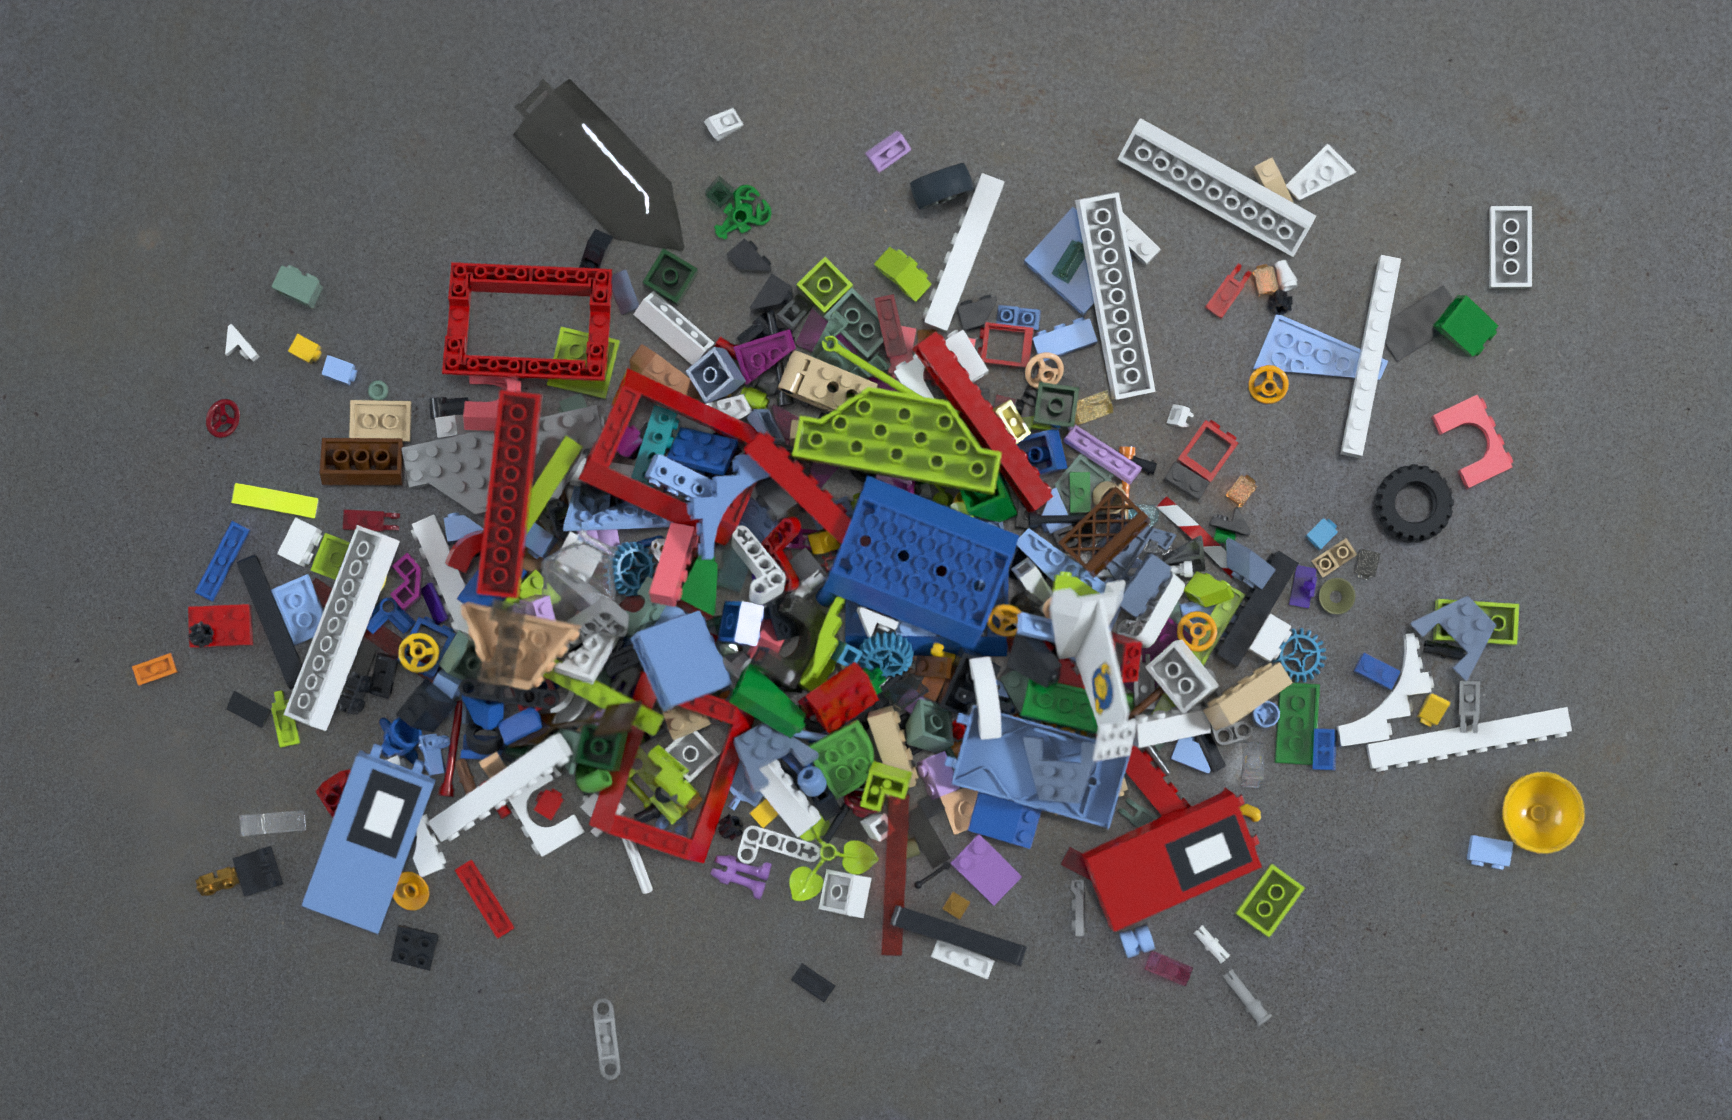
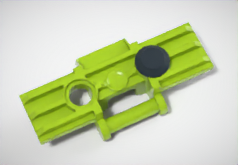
M639 746L635 759H640L643 765L639 770L631 769L626 785L641 800L645 809L653 803L673 825L693 805L690 802L685 808L681 807L661 794V787L654 779L663 768L653 764L651 758ZM636 774L655 793L651 798L632 780Z

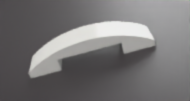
M990 657L969 659L979 713L980 740L1001 738L999 699Z

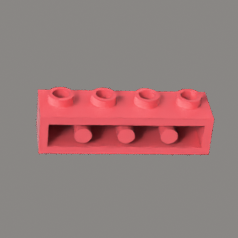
M676 523L670 524L649 592L651 602L675 607L676 601L681 599L682 582H686L688 574L686 568L687 565L692 563L693 553L691 552L698 543L695 527Z

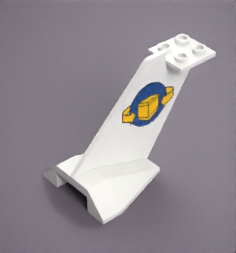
M1124 580L1106 583L1104 593L1078 597L1072 589L1053 591L1050 604L1057 656L1059 659L1075 657L1099 727L1093 755L1094 761L1130 755L1137 724L1135 719L1127 720L1128 707L1109 630V625L1123 599L1126 584Z

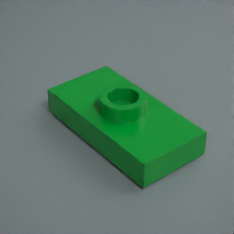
M1070 472V513H1089L1091 511L1090 472Z

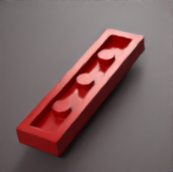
M472 859L454 870L497 939L515 928Z

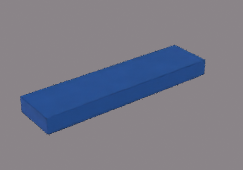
M231 521L195 593L212 602L215 600L251 530Z

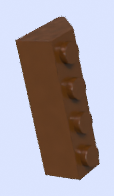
M322 438L319 472L322 485H403V438Z

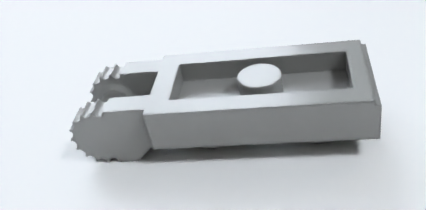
M1460 681V733H1465V719H1473V733H1478L1480 681Z

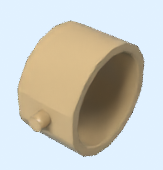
M1109 481L1101 482L1093 491V504L1096 506L1103 499L1104 494L1115 487L1126 495L1122 489L1123 485H1116ZM1116 494V498L1110 506H1122V498ZM1122 509L1110 510V514H1117Z

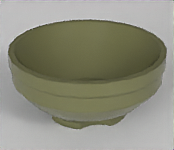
M1332 578L1321 586L1318 597L1324 610L1338 615L1352 608L1356 595L1350 582L1343 578ZM1331 592H1340L1342 595L1341 601L1338 603L1332 602L1330 600Z

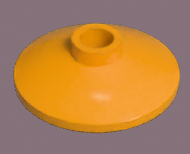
M402 872L393 898L404 909L418 910L427 903L429 889L424 879L418 874Z

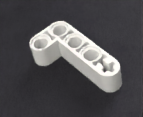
M737 526L732 534L731 546L757 578L750 586V601L753 604L762 605L783 592L785 574L752 532L745 526Z
M1169 571L1171 575L1165 583L1161 582L1157 588L1159 592L1155 598L1149 599L1147 602L1146 611L1141 616L1138 615L1135 621L1123 620L1117 627L1118 634L1141 641L1142 648H1148L1153 645L1185 589V583L1171 571Z
M750 826L745 829L738 850L739 860L747 864L755 860L759 847L808 862H814L820 856V849L815 844L756 826ZM751 829H755L759 833V837L755 841H751L747 837V833ZM770 835H775L778 838V844L774 847L768 846L766 842ZM789 841L797 843L798 848L794 853L786 850V844ZM801 843L805 844L804 849L807 850L814 847L817 855L809 859L808 854L802 852V856H798L801 850ZM744 849H750L753 853L752 858L748 861L744 860L741 856Z

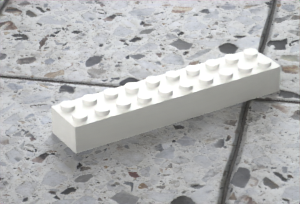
M1141 118L1118 157L1119 161L1294 257L1316 218V215Z
M1119 192L1075 200L1111 397L1117 400L1155 392Z
M357 525L284 715L318 729L327 730L400 541Z

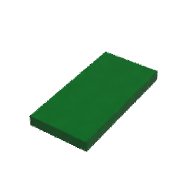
M1028 679L1020 716L1098 735L1099 727L1086 689L1062 683H1056L1045 688Z
M1292 683L1278 693L1280 717L1276 727L1274 763L1313 765L1314 729H1318L1320 684Z

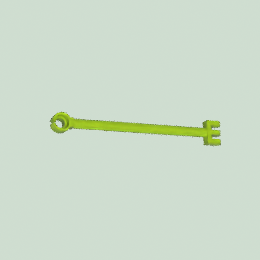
M834 336L824 338L827 342H834V347L828 348L827 343L822 341L825 351L840 354L901 393L921 396L839 345L838 340Z

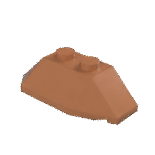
M643 344L639 346L629 359L631 370L700 401L701 396L691 379Z

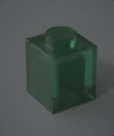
M718 176L706 189L705 195L721 208L734 194V188L721 176Z

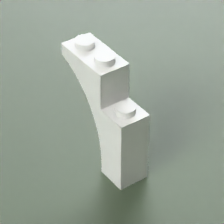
M1027 557L1013 567L1012 571L1031 601L1044 616L1043 606L1051 598L1052 590L1037 567Z

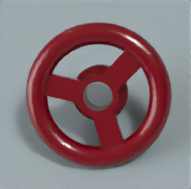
M230 399L216 401L209 408L206 415L207 430L212 436L217 438H224L232 434L240 421L239 407ZM225 405H229L233 409L234 418L228 416L225 411ZM226 423L232 424L226 431H216L221 425Z
M852 791L844 796L845 804L853 809V814L858 817L865 818L869 814L879 812L860 806L862 798L858 797H863L864 791Z

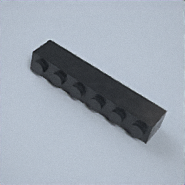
M1279 550L1274 554L1271 553L1266 560L1276 570L1263 589L1255 586L1254 589L1250 588L1245 595L1247 601L1244 606L1240 605L1234 614L1237 618L1234 623L1230 622L1224 631L1227 635L1223 640L1220 639L1214 648L1216 650L1214 656L1234 668L1239 666L1299 564Z

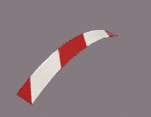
M1166 496L1156 507L1191 539L1202 535L1204 551L1232 579L1233 576L1231 574L1233 571L1227 567L1226 551L1198 523Z

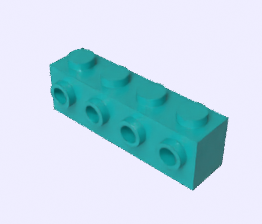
M654 405L631 475L632 479L653 489L655 488V486L648 483L649 480L644 478L654 455L660 454L667 458L665 456L667 448L671 449L674 438L671 437L673 429L677 430L680 419L677 418V413Z

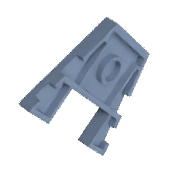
M1112 523L1110 525V533H1118L1121 530V523ZM1147 526L1106 568L1115 581L1124 580L1127 584L1131 578L1127 573L1149 540L1167 551L1177 535ZM1102 537L1096 548L1104 547L1107 544V537Z
M1469 596L1461 598L1410 623L1422 637L1439 623L1467 652L1452 668L1464 681H1467L1496 626Z
M765 723L734 738L735 748L741 764L744 765L746 777L750 781L751 790L754 794L769 786L770 781L760 770L762 767L790 752L803 767L817 760L819 756L818 752L794 737L789 738Z
M1023 737L1039 800L1080 803L1088 784L1091 770L1096 763L1093 760L1096 743L1082 742L1081 763L1042 759L1043 738Z

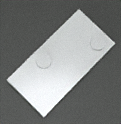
M1491 206L1489 208V289H1530L1532 287V206Z

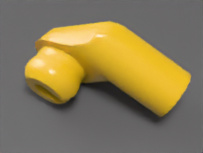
M934 643L930 651L934 657L952 658L953 664L955 654L942 651L944 646L940 643Z
M1249 804L1240 806L1243 816L1249 817L1253 822H1258L1261 819V811L1257 807Z

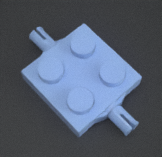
M739 761L730 787L734 797L727 805L734 811L740 801L748 802L756 807L764 796L761 791L755 794L752 792L750 781L746 777V771L741 761Z

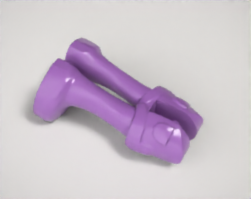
M716 855L714 862L727 866V871L724 872L722 869L712 868L710 874L717 878L720 883L729 884L732 882L749 888L753 891L754 898L760 900L766 883L736 874V871L767 881L772 864L765 862L762 866L756 867L737 861L735 856Z

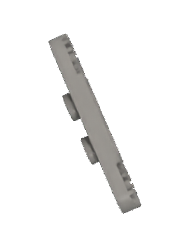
M601 998L593 1005L600 1072L605 1079L613 1080L621 1072L614 1007L610 1000ZM600 1003L608 1005L609 1011L607 1014L603 1015L598 1012L597 1007ZM607 1064H614L616 1066V1073L614 1075L606 1074L605 1066Z

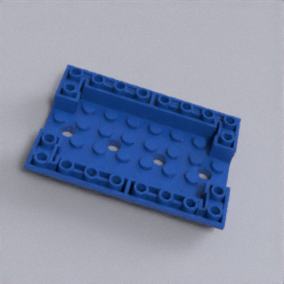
M867 476L853 511V517L840 550L836 554L823 590L974 649L985 629L1013 558L1019 535ZM863 535H868L871 538V543L867 547H863L859 543V539ZM901 550H906L909 553V558L905 562L898 560L897 555ZM939 565H944L947 568L946 575L942 577L937 576L935 572L936 567ZM977 580H982L985 583V588L980 592L975 591L973 587L974 582Z

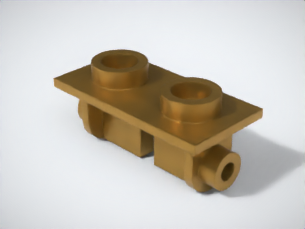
M229 866L217 870L218 878L214 877L213 872L199 876V879L196 880V889L201 896H210L216 891L233 888L235 885L240 884L236 876L235 867L231 868Z

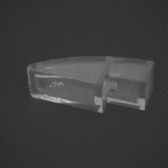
M304 810L240 816L241 836L306 830Z

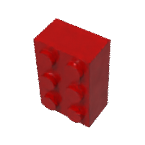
M252 605L188 607L189 628L195 623L198 624L202 621L203 624H208L213 629L214 635L211 637L213 642L202 648L254 646ZM189 640L190 648H200L199 646L193 645Z
M856 662L805 696L817 721L829 734L879 700L868 675Z

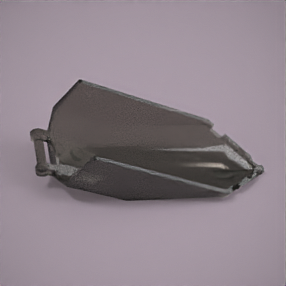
M570 78L556 89H553L542 79L539 82V86L521 104L518 103L514 107L525 118L513 134L515 142L615 240H626L635 242V244L662 249L668 248L682 252L685 245L683 244L672 182ZM546 91L549 95L529 114L526 109Z

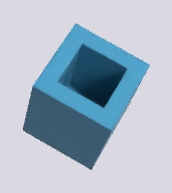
M1323 518L1305 537L1318 550H1321L1338 533L1336 530L1337 526L1330 519L1325 520Z
M838 640L839 645L831 659L846 667L854 662L857 663L863 652Z

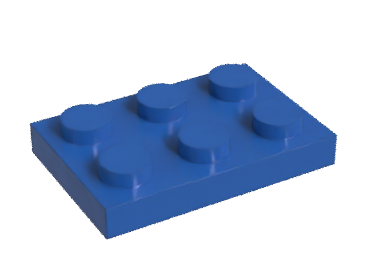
M680 427L667 458L684 467L724 476L737 449L738 441Z

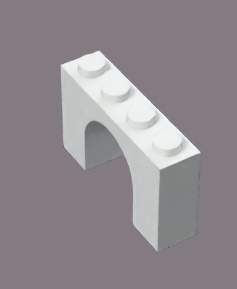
M955 330L947 335L948 339L945 340V345L956 354L958 363L968 371L972 383L988 374L987 367L964 330L960 332ZM916 354L913 356L914 359L908 363L904 361L895 367L897 370L894 371V375L898 382L923 397L934 399L924 382L923 372L925 366Z
M552 774L544 778L541 775L536 779L538 782L530 788L525 786L520 789L522 791L520 795L514 799L509 797L505 800L506 803L510 801L513 809H511V812L515 819H520L524 826L521 829L525 836H530L534 842L531 845L536 855L541 854L542 857L585 833L576 815H572L557 825L547 828L538 826L531 820L527 809L528 801L535 791L555 780Z

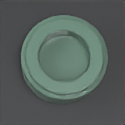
M377 380L369 385L368 394L373 400L382 401L388 396L389 389L384 382Z

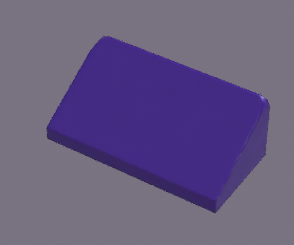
M432 582L421 588V593L435 624L440 625L449 621L450 618L444 609L435 584Z

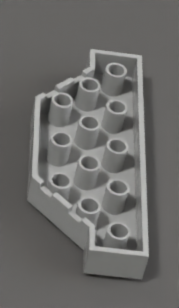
M595 405L540 417L532 488L565 436L583 446L549 501L559 499L563 489L578 470V466L589 451H591L594 442L598 440L604 427L601 407ZM481 430L403 447L402 453L409 487L418 489L434 486L474 514L479 516L485 515L495 431Z

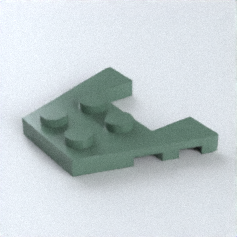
M835 310L810 356L862 378L873 376L840 354L824 350L822 341L827 343L828 348L834 347L833 341L827 342L824 338L827 336L835 337L849 323ZM838 340V344L841 345L842 347H844L845 349H847V348ZM880 352L867 361L879 370L885 371L891 366V363ZM829 385L834 391H836L834 386Z

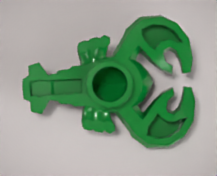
M745 184L735 189L733 194L735 207L733 208L732 204L729 203L723 210L728 217L721 226L717 224L714 226L716 229L715 233L719 238L727 239V232L738 228L740 233L747 232L751 229L746 224L747 222L757 226H762L769 222L772 213L767 201L761 200L764 207L762 210L759 203L756 205L755 216L752 215V205L742 203V200H755L754 197L749 196V193L760 196L756 188Z

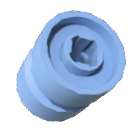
M1270 701L1264 702L1251 711L1253 723L1260 728H1268L1275 725L1280 717L1278 707Z
M1147 924L1137 927L1134 932L1128 930L1119 933L1127 958L1139 955V951L1146 953L1155 949Z

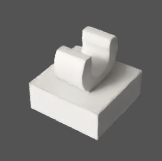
M1173 404L1167 424L1183 428L1189 427L1190 425L1186 423L1187 417H1193V414L1189 412L1190 408Z

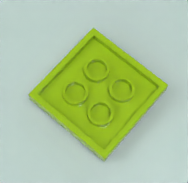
M561 327L553 359L586 360L587 366L586 346L589 333ZM609 338L605 381L548 379L547 386L606 400L620 340Z

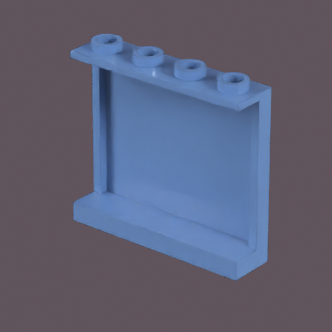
M1072 207L1027 256L1024 264L1084 316L1094 304L1078 214L1077 210Z
M700 610L639 631L630 638L663 712L718 690L724 691L732 685L731 676L724 667L722 656L716 649L714 638L709 633L706 620L701 615Z

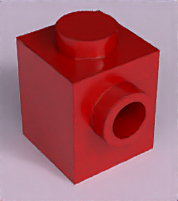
M554 788L551 791L548 789L544 792L540 791L535 799L537 805L534 811L549 820H553L565 800L561 798L562 793Z

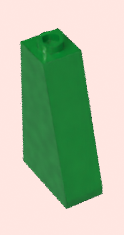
M749 663L740 673L729 702L789 738H792L796 733L799 734L805 726L803 720L806 714L758 668Z

